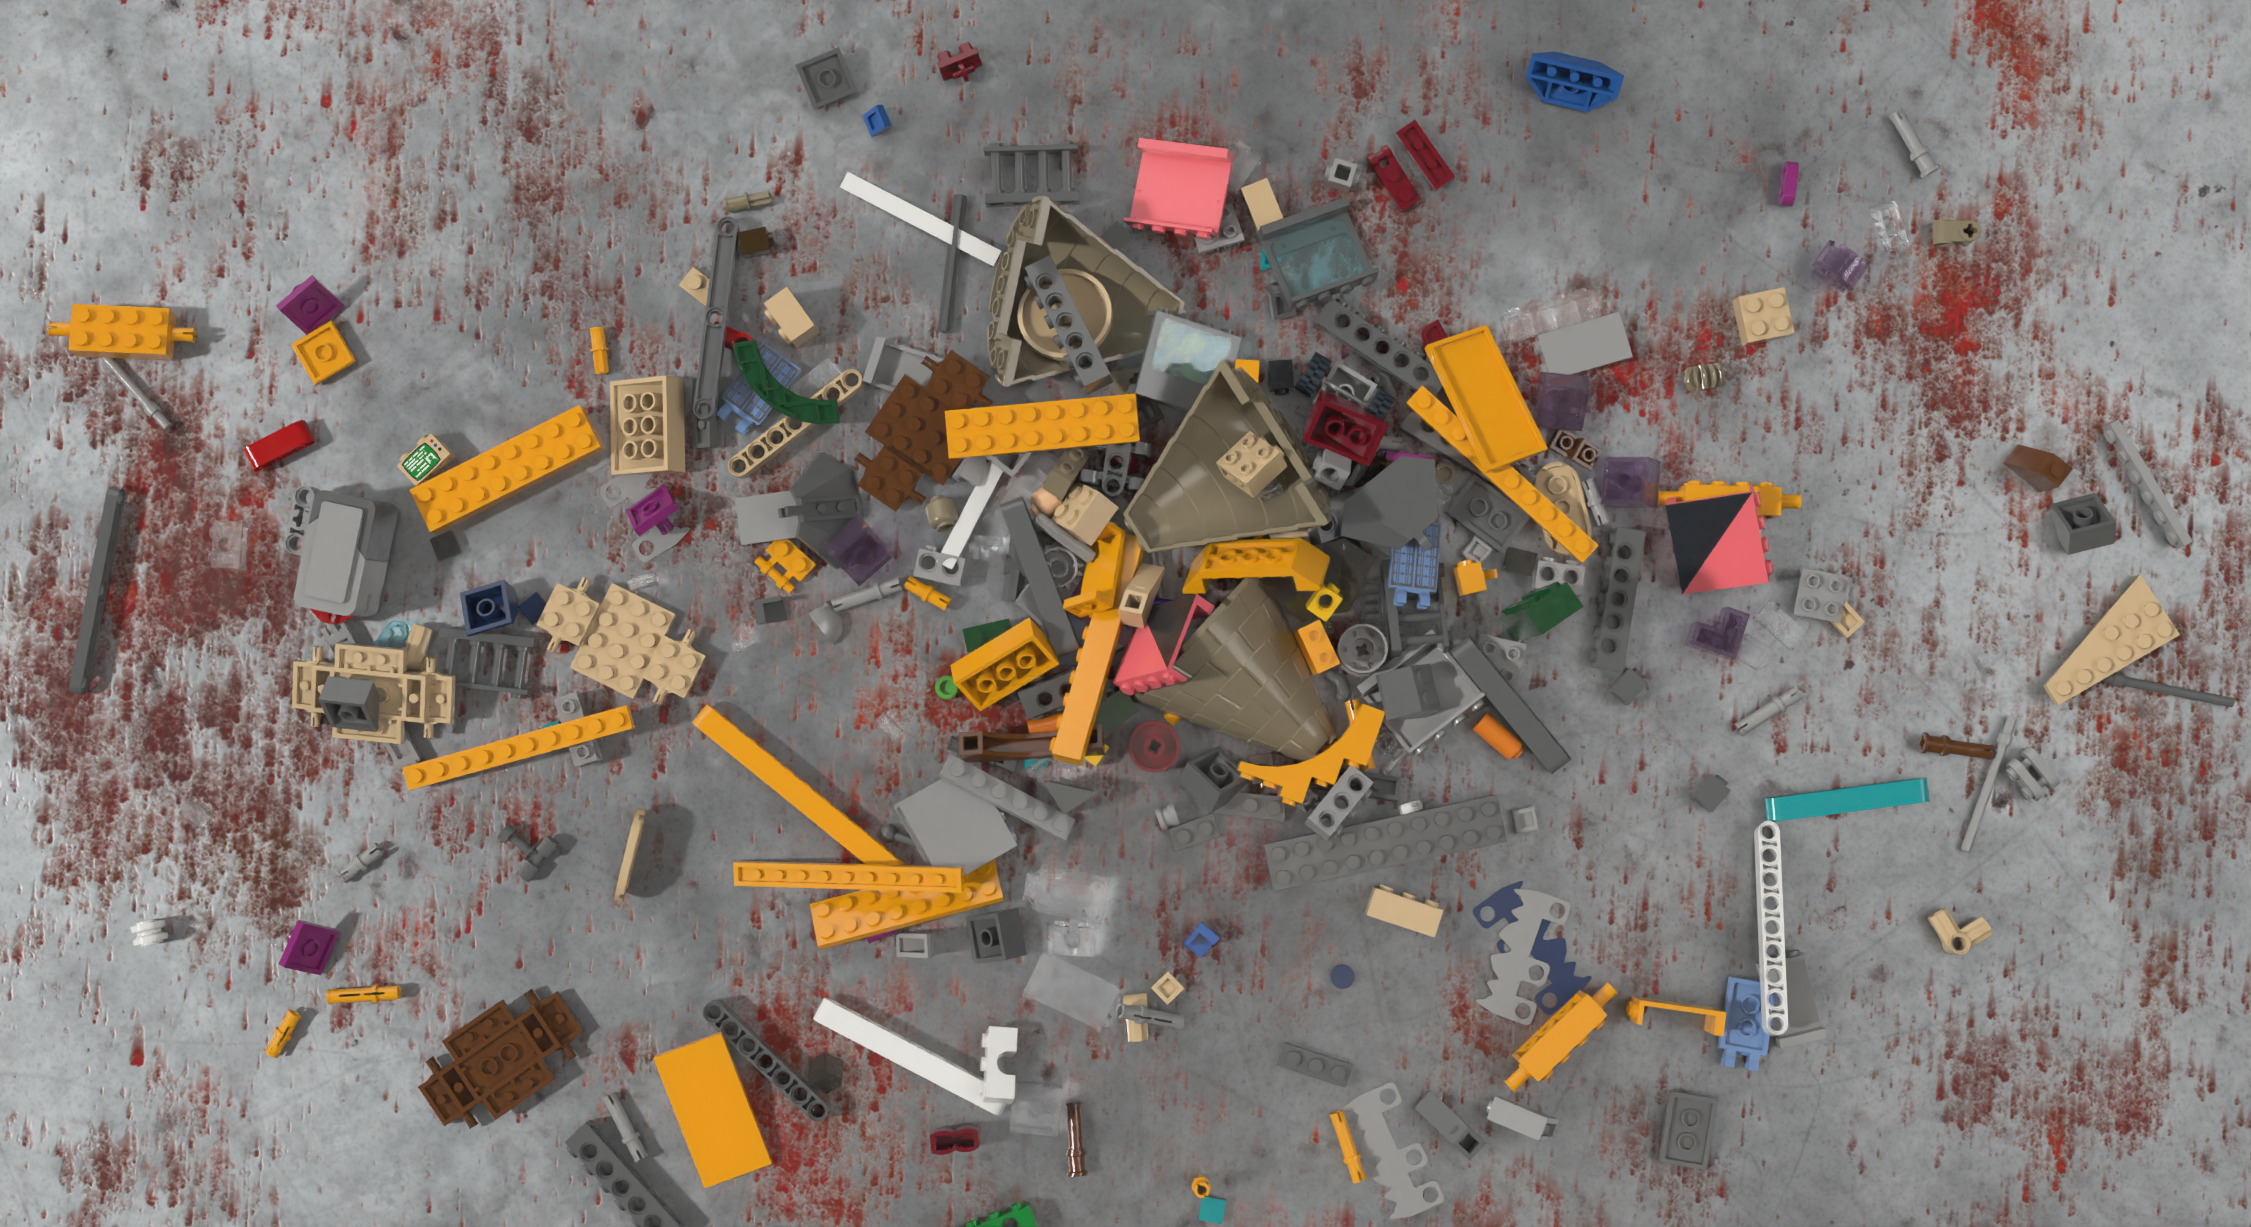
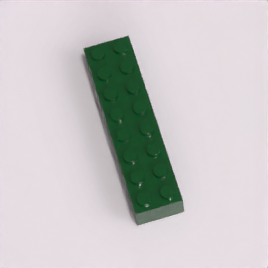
M1557 581L1530 591L1521 597L1522 601L1511 604L1501 611L1503 616L1498 619L1514 641H1520L1543 635L1584 606L1567 582L1560 584Z

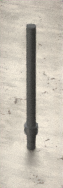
M2118 672L2101 680L2115 687L2127 686L2227 707H2233L2235 699L2231 697L2126 677L2123 673Z

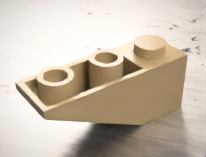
M1146 563L1140 565L1127 586L1119 607L1122 624L1145 629L1165 567Z

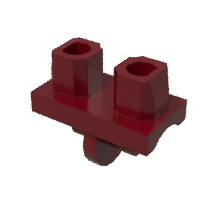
M966 42L958 47L960 54L953 57L950 51L938 53L939 62L937 65L943 81L952 77L954 80L963 77L964 82H968L967 74L975 72V68L982 66L977 48H973L969 42Z

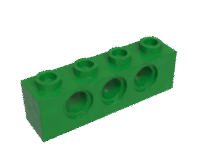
M1024 1201L1012 1204L1010 1206L1011 1209L1002 1212L1000 1209L988 1214L989 1218L982 1221L976 1218L965 1223L966 1227H1006L1005 1221L1013 1218L1018 1222L1017 1227H1039L1031 1203L1024 1204Z

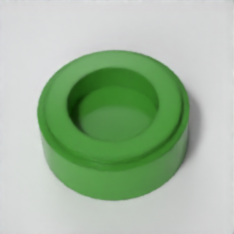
M943 676L935 684L937 695L943 699H952L959 692V688L954 684L953 677Z

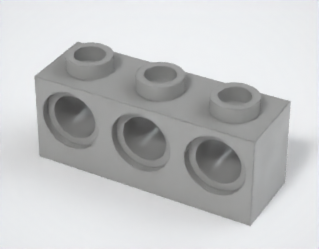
M574 692L554 699L561 723L589 716L582 692ZM597 739L569 746L575 767H582L603 760Z
M1349 766L1304 824L1326 841L1331 836L1336 838L1344 828L1341 825L1344 819L1350 820L1358 811V808L1355 807L1360 800L1365 802L1373 792L1369 788L1374 782L1357 768ZM1350 782L1358 783L1361 787V790H1352L1350 787ZM1335 800H1343L1346 803V809L1338 808ZM1326 817L1330 819L1332 826L1325 827L1321 823V818Z

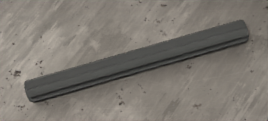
M955 194L953 196L950 225L954 226L952 245L947 244L937 328L938 332L950 333L952 330L961 250L956 247L958 229L962 231L964 229L967 196L962 194Z

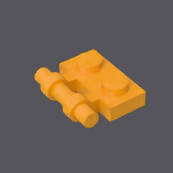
M789 539L773 541L765 550L772 557L766 561L763 557L759 556L754 562L761 568L760 572L771 577L776 582L775 585L780 590L783 588L788 594L795 589V586L789 581L795 577L799 582H802L816 566ZM778 562L787 570L783 576L774 568Z

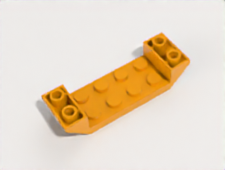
M1302 538L1211 542L1193 560L1182 592L1183 594L1206 593L1211 578L1293 576L1297 591H1319L1326 575L1330 557Z

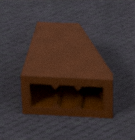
M2019 444L2003 462L2004 465L2039 492L2058 488L2073 470L2071 466L2054 453Z

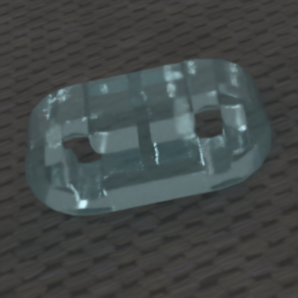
M402 621L390 622L373 646L385 647L390 642L388 647L400 648L409 636L408 625ZM401 626L400 631L402 635H396L392 640L391 638L395 633L392 630L393 627Z

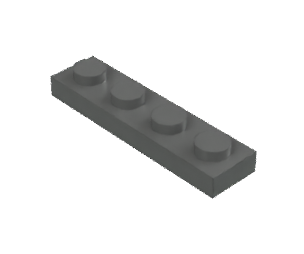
M1340 768L1336 782L1345 773L1346 768ZM1360 771L1374 782L1369 788L1373 792L1368 798L1396 803L1399 801L1401 777ZM1311 778L1308 788L1330 791L1334 785L1328 784V787L1325 788L1314 784L1315 779ZM1350 782V787L1352 790H1361V787L1358 783Z

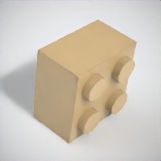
M788 287L764 302L767 310L764 311L774 326L780 325L781 329L778 332L788 345L793 343L798 348L819 333V330Z
M1785 287L1739 296L1732 301L1742 347L1786 338L1795 333Z
M1077 482L1069 490L1068 496L1062 505L1057 507L1051 520L1080 541L1092 546L1119 507L1099 491Z

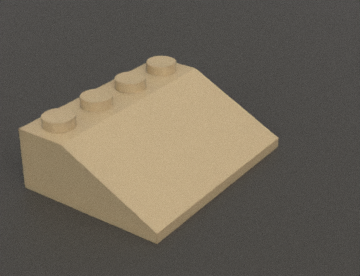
M665 375L610 381L611 475L685 472L684 378Z

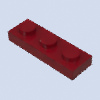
M1413 120L1395 133L1435 192L1455 178V175L1416 120Z

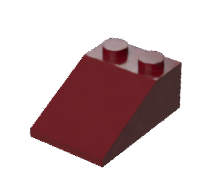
M1321 389L1303 428V441L1370 466L1389 424L1350 401Z

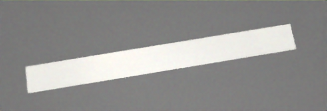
M847 172L840 188L952 245L954 226ZM958 229L956 247L994 266L1001 250Z
M990 461L987 463L985 474L979 486H975L941 553L959 557L1003 472ZM948 558L942 565L953 569L957 559Z

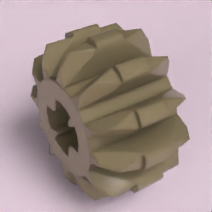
M1720 363L1689 367L1684 371V381L1689 391L1716 388L1725 384V370H1723V365Z

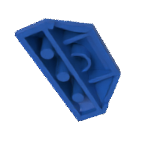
M1554 51L1532 54L1526 72V79L1530 82L1542 102L1589 112L1618 98L1624 75L1601 62Z

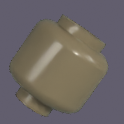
M943 495L932 497L930 503L925 507L930 527L937 529L939 532L953 529L959 519L954 501Z

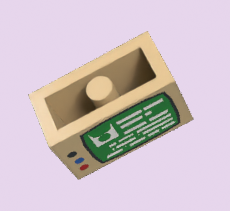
M432 433L429 436L426 434L421 437L417 442L418 446L412 452L407 451L399 459L401 462L397 465L415 486L432 479L456 457L438 436Z

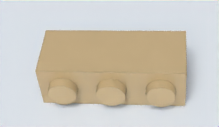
M1381 884L1379 888L1373 887L1365 911L1367 916L1435 938L1443 914V910L1438 908L1439 903L1425 899L1424 903L1415 901V895L1403 892L1402 896L1393 893V888Z

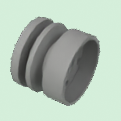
M1356 624L1348 628L1341 635L1336 649L1337 657L1341 668L1348 674L1356 677H1368L1378 671L1385 662L1388 653L1387 641L1383 633L1376 627L1369 624ZM1362 646L1365 647V653L1368 655L1358 657V651L1355 649H1360Z

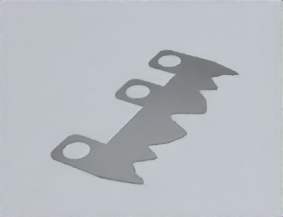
M611 434L601 439L606 450L599 453V464L590 466L586 463V460L582 461L587 472L593 473L608 463L611 465ZM653 474L617 475V477L602 485L599 492L605 503L609 507H614L629 497L635 504L657 488H646V484ZM616 485L620 488L621 496L617 500L607 498L606 490L609 486ZM675 512L667 517L672 524L676 516ZM653 526L649 529V533L635 540L632 547L640 561L648 562L676 545L688 533L690 528L680 529L679 527H674L670 532L665 526L668 534L662 535L659 529ZM645 540L652 542L654 545L653 553L648 556L642 555L639 551L640 543Z
M1514 889L1523 902V906L1511 911L1518 921L1508 924L1499 932L1500 938L1511 948V951L1491 955L1492 969L1497 975L1498 980L1487 981L1492 995L1486 997V999H1477L1476 1002L1495 1015L1529 1025L1532 1023L1537 1006L1533 1001L1516 996L1520 982L1522 980L1541 987L1545 984L1550 971V966L1547 963L1529 957L1542 918L1560 925L1565 924L1571 910V904L1566 900L1537 890ZM1555 903H1560L1565 908V914L1561 918H1554L1550 914V908ZM1533 965H1539L1544 970V975L1540 980H1533L1529 976V969ZM1522 1003L1527 1004L1531 1009L1529 1017L1525 1019L1519 1018L1515 1013L1516 1007Z
M1393 1082L1386 1083L1357 1096L1342 1109L1344 1112L1352 1111L1358 1114L1359 1117L1354 1128L1366 1130L1360 1142V1154L1381 1157L1380 1162L1370 1172V1177L1378 1184L1390 1187L1384 1198L1397 1203L1395 1211L1389 1216L1390 1220L1414 1216L1444 1201V1195L1437 1181L1432 1180L1414 1188L1408 1174L1428 1163L1423 1146L1420 1143H1414L1398 1150L1382 1114V1112L1396 1107L1402 1102L1397 1086ZM1384 1089H1391L1395 1092L1396 1098L1393 1103L1385 1104L1381 1101L1380 1094ZM1412 1149L1420 1151L1422 1155L1421 1161L1415 1165L1410 1164L1406 1158L1408 1151ZM1427 1187H1433L1438 1192V1198L1434 1202H1427L1423 1198V1191Z

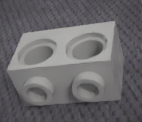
M926 545L925 549L919 548L914 577L961 587L967 562L966 558H962L963 553H960L959 557L939 553L940 548ZM926 557H933L935 559V566L932 569H925L923 567V560ZM948 558L957 559L956 563L959 569L953 575L948 574L946 566L942 565Z
M1542 557V561L1538 560L1535 562L1531 590L1557 581L1562 584L1566 582V572L1571 571L1575 574L1576 581L1574 584L1569 585L1576 596L1582 595L1586 567L1579 566L1580 562L1566 560L1565 564L1556 563V558ZM1544 568H1549L1553 573L1550 581L1542 578L1541 572Z

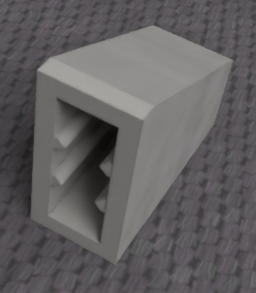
M1495 1096L1494 1100H1491L1487 1107V1113H1489L1488 1120L1538 1141L1551 1142L1559 1119L1502 1097Z

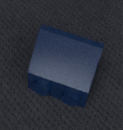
M505 579L460 593L466 635L468 637L514 623L519 611L516 592Z

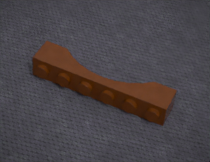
M1102 724L1094 725L1085 756L1105 755ZM986 731L959 732V757L967 763L1053 758L1050 744L1052 738L1057 737L1058 731L1034 734H1004Z

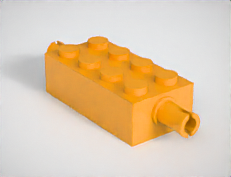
M72 304L70 322L49 321L47 325L51 326V328H47L49 336H69L68 350L77 357L173 361L174 341L195 343L196 337H193V335L197 336L196 328L176 327V314L170 308Z
M1688 481V483H1684V486L1677 488V491L1658 490L1656 493V505H1666L1667 498L1677 497L1678 502L1748 492L1751 482H1736V484L1727 486L1726 481H1713L1707 485H1703V481ZM1771 482L1754 485L1755 493L1759 492L1761 497V506L1758 507L1759 515H1763L1764 519H1773L1781 516V508H1801V494H1782V487H1774V483Z
M1608 982L1593 997L1579 990L1512 1055L1519 1063V1068L1504 1081L1508 1087L1515 1093L1529 1077L1531 1079L1534 1078L1537 1082L1541 1079L1545 1081L1554 1072L1552 1068L1556 1064L1564 1063L1571 1056L1569 1052L1575 1046H1582L1588 1040L1587 1035L1593 1029L1596 1031L1606 1022L1604 1018L1607 1014L1603 1011L1602 1007L1618 992Z

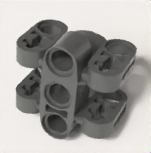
M1134 442L1133 446H1131V443L1085 447V449H1097L1106 453L1103 472L1081 469L1079 482L1095 487H1100L1102 482L1103 492L1110 498L1120 496L1124 487H1126L1127 492L1137 493L1145 479L1127 476L1130 456L1153 459L1155 445L1145 442ZM1119 457L1123 460L1124 464L1120 469H1113L1110 466V461L1113 458ZM1106 486L1113 489L1119 488V490L1111 493L1106 489Z

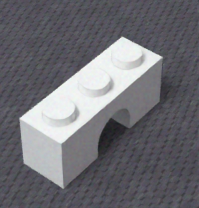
M989 1026L986 1033L982 1034L981 1046L985 1048V1057H981L980 1071H984V1080H980L979 1095H983V1102L1012 1104L1014 1100L1015 1075L1002 1073L998 1069L997 1060L1001 1057H1014L1017 1052L1018 1028Z

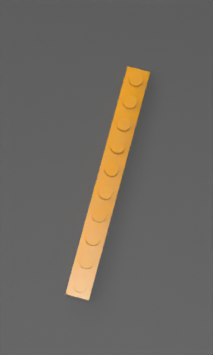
M1423 385L1406 402L1410 409L1580 563H1583L1597 548L1598 544L1511 465L1485 473L1458 417Z
M626 705L402 768L409 791L635 729L630 707Z
M769 861L733 862L734 886L959 893L964 891V867Z

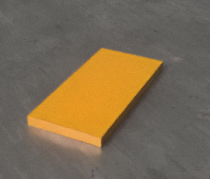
M1487 324L1427 344L1424 349L1485 473L1544 453L1548 449Z
M722 1031L654 1056L653 1059L704 1189L772 1164V1158Z

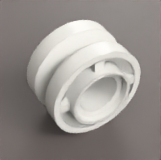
M153 919L136 923V926L130 927L131 933L137 934V937L133 940L134 946L141 945L142 947L163 942V939L169 938L168 932L162 931V928L166 926L165 920Z

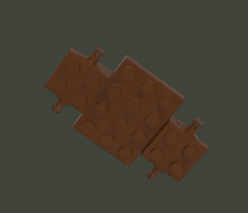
M952 349L939 363H936L927 355L925 356L921 364L933 371L930 380L925 386L906 373L903 375L865 430L866 434L883 444V448L872 460L861 452L854 459L866 467L864 476L857 486L895 512L908 498H911L920 506L922 505L926 497L917 492L915 487L923 473L943 486L962 459H949L945 411L968 409L975 402H978L983 407H990L993 401L982 394L983 387L990 376Z
M533 989L524 993L532 1006L517 1019L505 1001H499L442 1041L455 1060L453 1063L441 1068L434 1056L425 1061L433 1074L418 1088L444 1126L460 1118L464 1119L469 1129L476 1126L478 1122L471 1111L481 1101L494 1120H497L556 1079L543 1058L559 1050L563 1051L568 1061L577 1056L570 1043L584 1029L558 991L548 998L541 1000L538 999Z

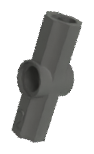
M1010 535L1009 552L1006 554L1003 575H1005L1002 600L1015 602L1024 589L1025 578L1027 577Z

